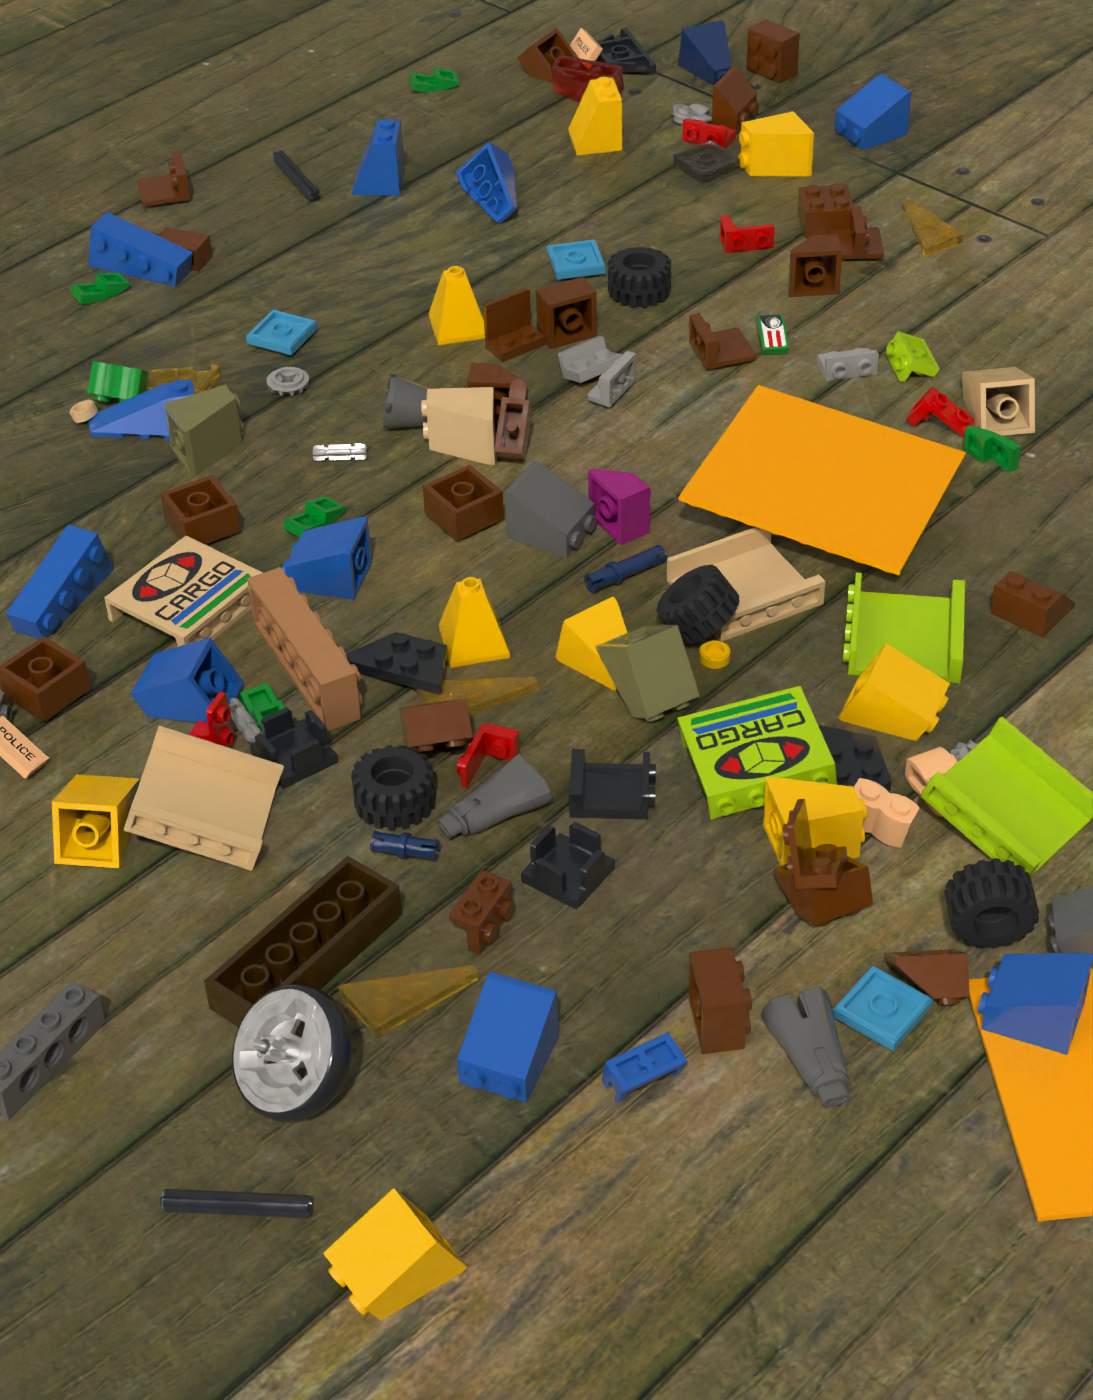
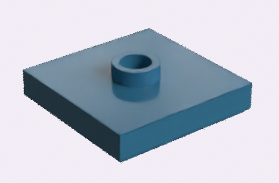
M595 240L547 246V255L556 280L606 273V266Z
M273 309L246 335L247 344L292 356L318 329L317 321Z
M872 966L834 1007L833 1013L835 1019L894 1051L932 1008L933 998Z

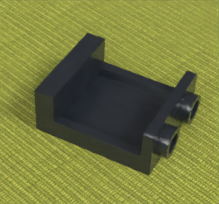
M572 749L569 818L648 820L649 806H655V787H650L649 783H656V764H650V752H643L642 764L585 763V749Z

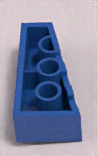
M67 525L6 612L16 632L37 639L43 636L48 638L114 570L98 533Z

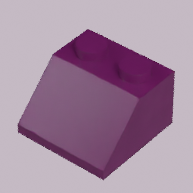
M602 469L588 470L589 500L595 503L597 524L620 545L650 533L651 490L649 485L631 472Z

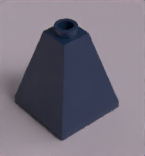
M723 20L682 29L678 65L712 85H715L731 69L726 28Z

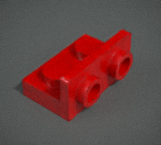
M684 119L682 122V141L725 151L736 139V130L727 128L724 125L717 126L708 124L703 120L696 121L691 119Z

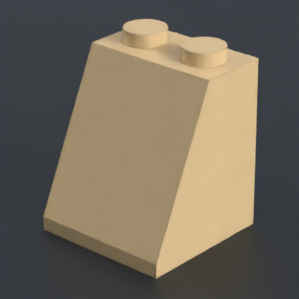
M1016 367L962 372L963 400L970 416L974 419L975 427L986 429L1002 436L1035 433V378Z
M493 387L427 389V400L421 401L422 417H427V422H423L424 439H429V450L487 465H495L496 430Z

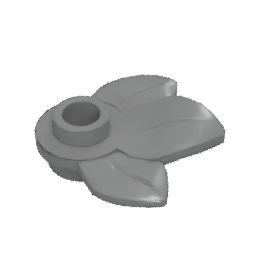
M676 104L673 106V120L677 123L682 124L684 119L712 121V117L706 115L709 112V108L702 104H692L690 106Z

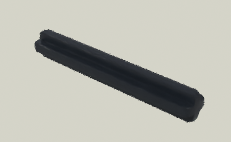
M283 150L275 151L273 153V161L310 201L318 200L320 198L319 189Z
M164 1189L160 1200L161 1209L164 1212L309 1218L312 1213V1198L309 1195Z

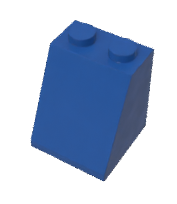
M884 74L878 75L836 110L835 131L862 150L907 135L911 92Z
M389 118L377 120L358 165L352 195L400 196L405 172L401 120Z
M359 517L303 531L298 542L293 544L291 556L288 560L284 561L282 567L287 577L294 579L298 592L355 600L372 565L368 517Z
M211 637L153 654L130 695L148 717L198 722L200 720L208 723L206 710L218 693H227L228 705H230V699L237 697L244 681Z
M1004 954L1000 967L993 966L988 981V987L991 988L990 994L983 992L979 1003L978 1013L984 1014L981 1029L1067 1055L1085 1004L1093 965V954Z
M489 972L457 1058L459 1082L474 1089L480 1088L500 1094L507 1099H516L527 1103L559 1038L557 991Z

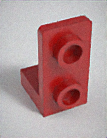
M730 215L720 216L719 238L725 253L772 249L774 247V225L738 228L737 225H733Z
M933 386L913 405L906 418V421L915 427L921 420L927 421L934 414L962 437H965L966 427L972 426L974 423V419L967 411L959 408L944 393L939 392Z
M219 692L206 710L208 723L198 720L188 735L229 748L235 738V731L232 729L230 718L231 707L228 705L227 693Z
M482 723L477 734H472L473 737L470 738L466 754L461 755L458 760L457 773L461 777V787H469L485 755L509 761L520 754L518 730Z

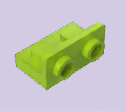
M898 331L893 340L887 345L885 354L901 382H906L912 371L920 376L925 374L935 377L940 370L924 339Z

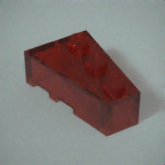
M559 55L551 67L553 90L579 103L590 80H596L600 77L613 78L619 94L624 89L622 66Z

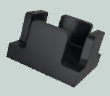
M288 707L264 717L261 720L263 735L262 733L256 735L255 742L250 744V751L253 756L284 766L278 781V785L282 789L338 763L337 753L328 743L326 725L312 710L305 712V719L294 724L292 711Z
M574 821L569 826V837L562 833L555 837V828L548 825L530 844L531 862L521 872V882L577 910L615 869V859L601 851V835L598 832Z

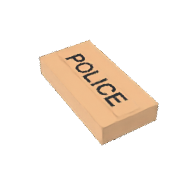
M582 28L570 44L580 60L590 68L602 52V47Z
M3 715L0 717V756L26 779L44 766L49 757Z

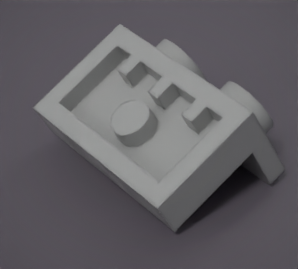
M602 336L592 338L558 354L563 378L579 383L606 372L615 360L622 356V354L610 352L609 349H606L604 337Z
M856 348L841 352L831 351L825 354H818L817 364L825 381L877 375L879 354L877 350H870L869 348Z
M626 351L619 359H616L613 365L606 372L602 373L598 384L587 394V399L599 405L611 407L636 381V353Z

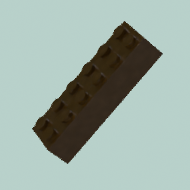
M346 856L204 980L209 1009L239 1027L244 1015L255 1001L274 988L289 984H303L320 989L402 914L399 885L355 859Z

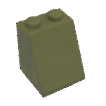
M226 384L164 403L171 449L191 477L198 475L242 444L241 432L244 431L241 418L238 416V409L241 408L237 394H232Z
M647 624L596 645L597 652L632 717L654 721L662 718L664 711L671 708L672 710L685 708L690 705L689 700L700 696L678 625Z

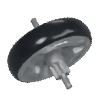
M303 984L283 985L268 991L256 1000L246 1012L234 1039L232 1067L234 1079L241 1096L257 1113L275 1121L295 1122L318 1114L334 1100L347 1078L352 1060V1035L344 1011L326 992ZM303 1021L305 1026L302 1037L295 1035V1031L300 1022ZM268 1061H272V1062H276V1063L268 1064ZM299 1068L307 1069L308 1075L303 1079L297 1073Z

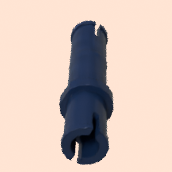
M658 544L653 548L617 563L609 562L605 565V568L584 576V582L590 580L592 582L586 584V587L593 593L607 585L622 583L626 577L659 563L666 562L667 555L659 556V554L665 552V549Z

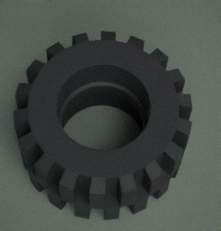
M630 247L613 254L611 259L608 260L609 296L614 301L631 307H647L663 302L665 298L669 297L671 292V260L668 259L669 256L663 254L660 250H654L649 247Z
M710 564L707 566L703 565L685 573L673 582L659 600L656 612L665 625H678L683 643H697L711 636L727 623L737 609L736 607L740 601L739 594L716 566Z
M387 745L383 749H373L371 754L365 753L361 756V761L355 763L351 774L354 804L360 818L363 817L365 823L368 825L374 823L375 828L379 829L387 827L388 830H395L398 827L406 829L409 828L410 824L417 825L421 823V818H427L431 814L430 809H434L436 799L434 772L431 761H428V757L424 753L419 754L417 749H406V746L403 745L398 747Z
M992 858L991 861L983 859L977 861L978 863L964 866V870L956 871L952 875L953 879L948 880L946 884L945 900L951 928L958 940H963L964 944L969 946L975 944L976 948L991 947L993 949L1002 945H1012L1014 941L1024 939L1026 933H1031L1034 930V924L1038 923L1039 909L1031 877L1028 872H1025L1023 866L1020 864L1015 865L1014 861L1010 860L1002 862L997 858Z

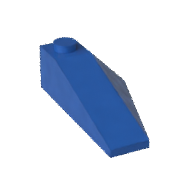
M488 142L456 173L462 189L470 194L496 222L501 224L517 209L515 174L508 153Z
M192 379L164 383L98 412L89 419L90 436L123 438L127 434H139L140 439H149L150 435L164 436L165 440H170L164 403L193 395Z

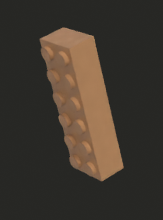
M281 567L247 578L254 626L312 711L326 725L327 731L361 719L360 705H363V700L357 687V683L360 682L359 671L354 664L350 665L347 661V656L342 646L337 647L330 629H325L322 626L317 611L310 609L306 596L297 591L294 579L287 577Z

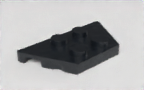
M626 27L621 28L620 34L615 37L613 34H609L604 39L596 41L602 47V52L597 59L607 71L656 72V64Z
M395 632L346 654L347 661L350 665L354 664L360 674L438 695L443 692L442 680L445 678V665L448 661V649L445 644Z
M818 725L835 762L837 785L854 787L858 779L863 778L880 784L887 791L891 790V778L876 736Z

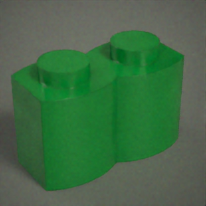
M93 361L87 393L95 395L94 400L110 403L112 398L119 399V403L146 392L149 372L137 368Z

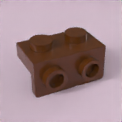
M480 871L449 913V920L451 922L466 927L468 951L481 955L486 946L495 941L505 920L508 921L512 917L515 909V902L512 900V881Z

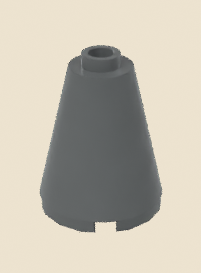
M390 374L382 428L423 426V422H427V417H422L421 401L427 400V389L431 388L397 374Z

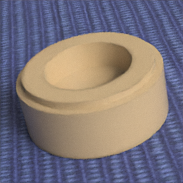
M93 400L81 401L70 410V415L75 423L87 421L98 413V408Z

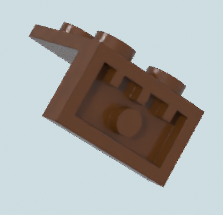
M180 151L171 152L172 162H168L170 174L137 179L142 206L156 207L164 203H181L185 200H190L187 174Z
M526 287L483 305L485 348L501 362L508 361L546 345V336L531 325L530 290Z
M700 313L689 315V342L707 370L718 369L732 364H742L756 359L755 351L739 328L712 332L709 323L704 321Z
M798 799L794 809L789 811L788 823L783 825V841L785 845L790 846L791 856L788 857L787 861L788 874L790 877H794L796 889L837 888L848 860L846 846L836 847L834 844H822L812 848L806 800Z

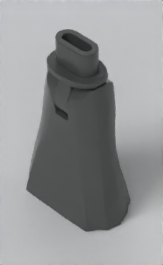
M518 754L484 783L462 797L452 807H448L446 810L447 814L438 818L436 822L440 830L449 839L459 833L463 836L469 833L473 835L512 816L548 806L552 802L553 797L547 781L521 754Z
M822 987L803 990L798 994V1006L793 995L787 994L772 998L764 1006L761 1017L771 1033L787 1052L798 1073L810 1087L813 1095L821 1099L824 1107H832L848 1102L851 1099V1095L847 1089L850 1082L847 1064L839 1042L833 1008L827 991L823 990Z

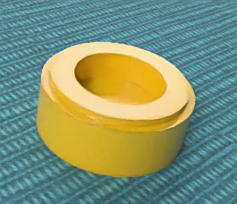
M717 640L704 643L700 647L699 659L701 664L711 669L725 667L730 662L729 646Z

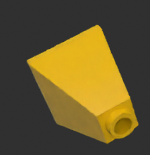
M452 266L448 270L443 271L429 310V319L438 345L485 339L484 319L464 268L459 266Z
M468 577L460 582H456L439 622L442 642L447 645L450 668L510 658L509 649L497 613L481 579Z
M611 597L564 620L555 656L559 662L614 691L618 689L600 658L596 645L627 633L617 600Z

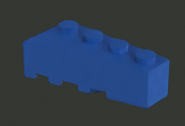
M106 212L91 226L88 266L120 272V274L174 287L191 272L193 252L111 213Z

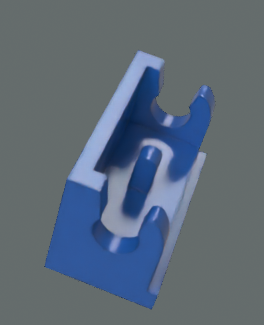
M666 1032L606 1061L601 1081L606 1089L614 1086L616 1091L615 1101L620 1102L626 1099L627 1093L671 1072L675 1075L681 1072L683 1066L687 1064V1059L669 1032Z

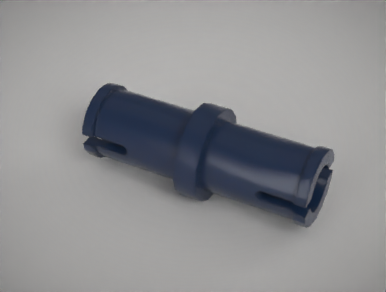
M374 831L371 836L376 839V841H370L371 852L395 854L400 859L417 857L436 861L439 857V854L435 853V851L440 852V841L438 839L412 837L411 833L405 832L401 835Z

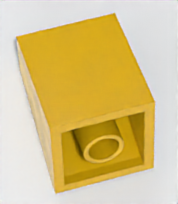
M600 77L596 80H590L568 128L576 156L622 151V99L613 78Z
M794 111L742 122L741 132L739 133L741 154L738 155V162L740 167L749 176H812L814 132Z
M885 643L857 678L838 719L850 724L917 741L924 732L931 733L939 721L936 713H940L948 701L945 693L950 683Z
M76 774L52 801L54 864L120 868L132 833L124 831V827L140 783V778Z
M778 777L766 778L763 826L780 866L787 864L788 857L791 856L790 846L785 845L783 841V825L788 823L789 811L794 809L798 799L806 800L812 848L822 844H834L836 847L846 846L847 856L851 858L860 857L861 843L865 842L863 819H867V807L863 799L859 800L854 787Z
M395 1188L386 1194L323 1253L332 1264L328 1269L331 1276L340 1286L344 1288L347 1285L353 1294L349 1296V1300L362 1315L365 1316L369 1312L381 1321L468 1268L428 1216Z

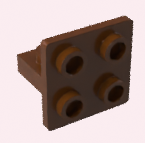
M851 206L849 228L830 229V234L838 235L842 247V260H874L876 258H884L879 228H867V216L862 215L861 206Z

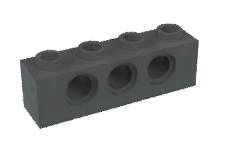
M71 981L0 1051L1 1116L10 1120L106 1023L99 994Z

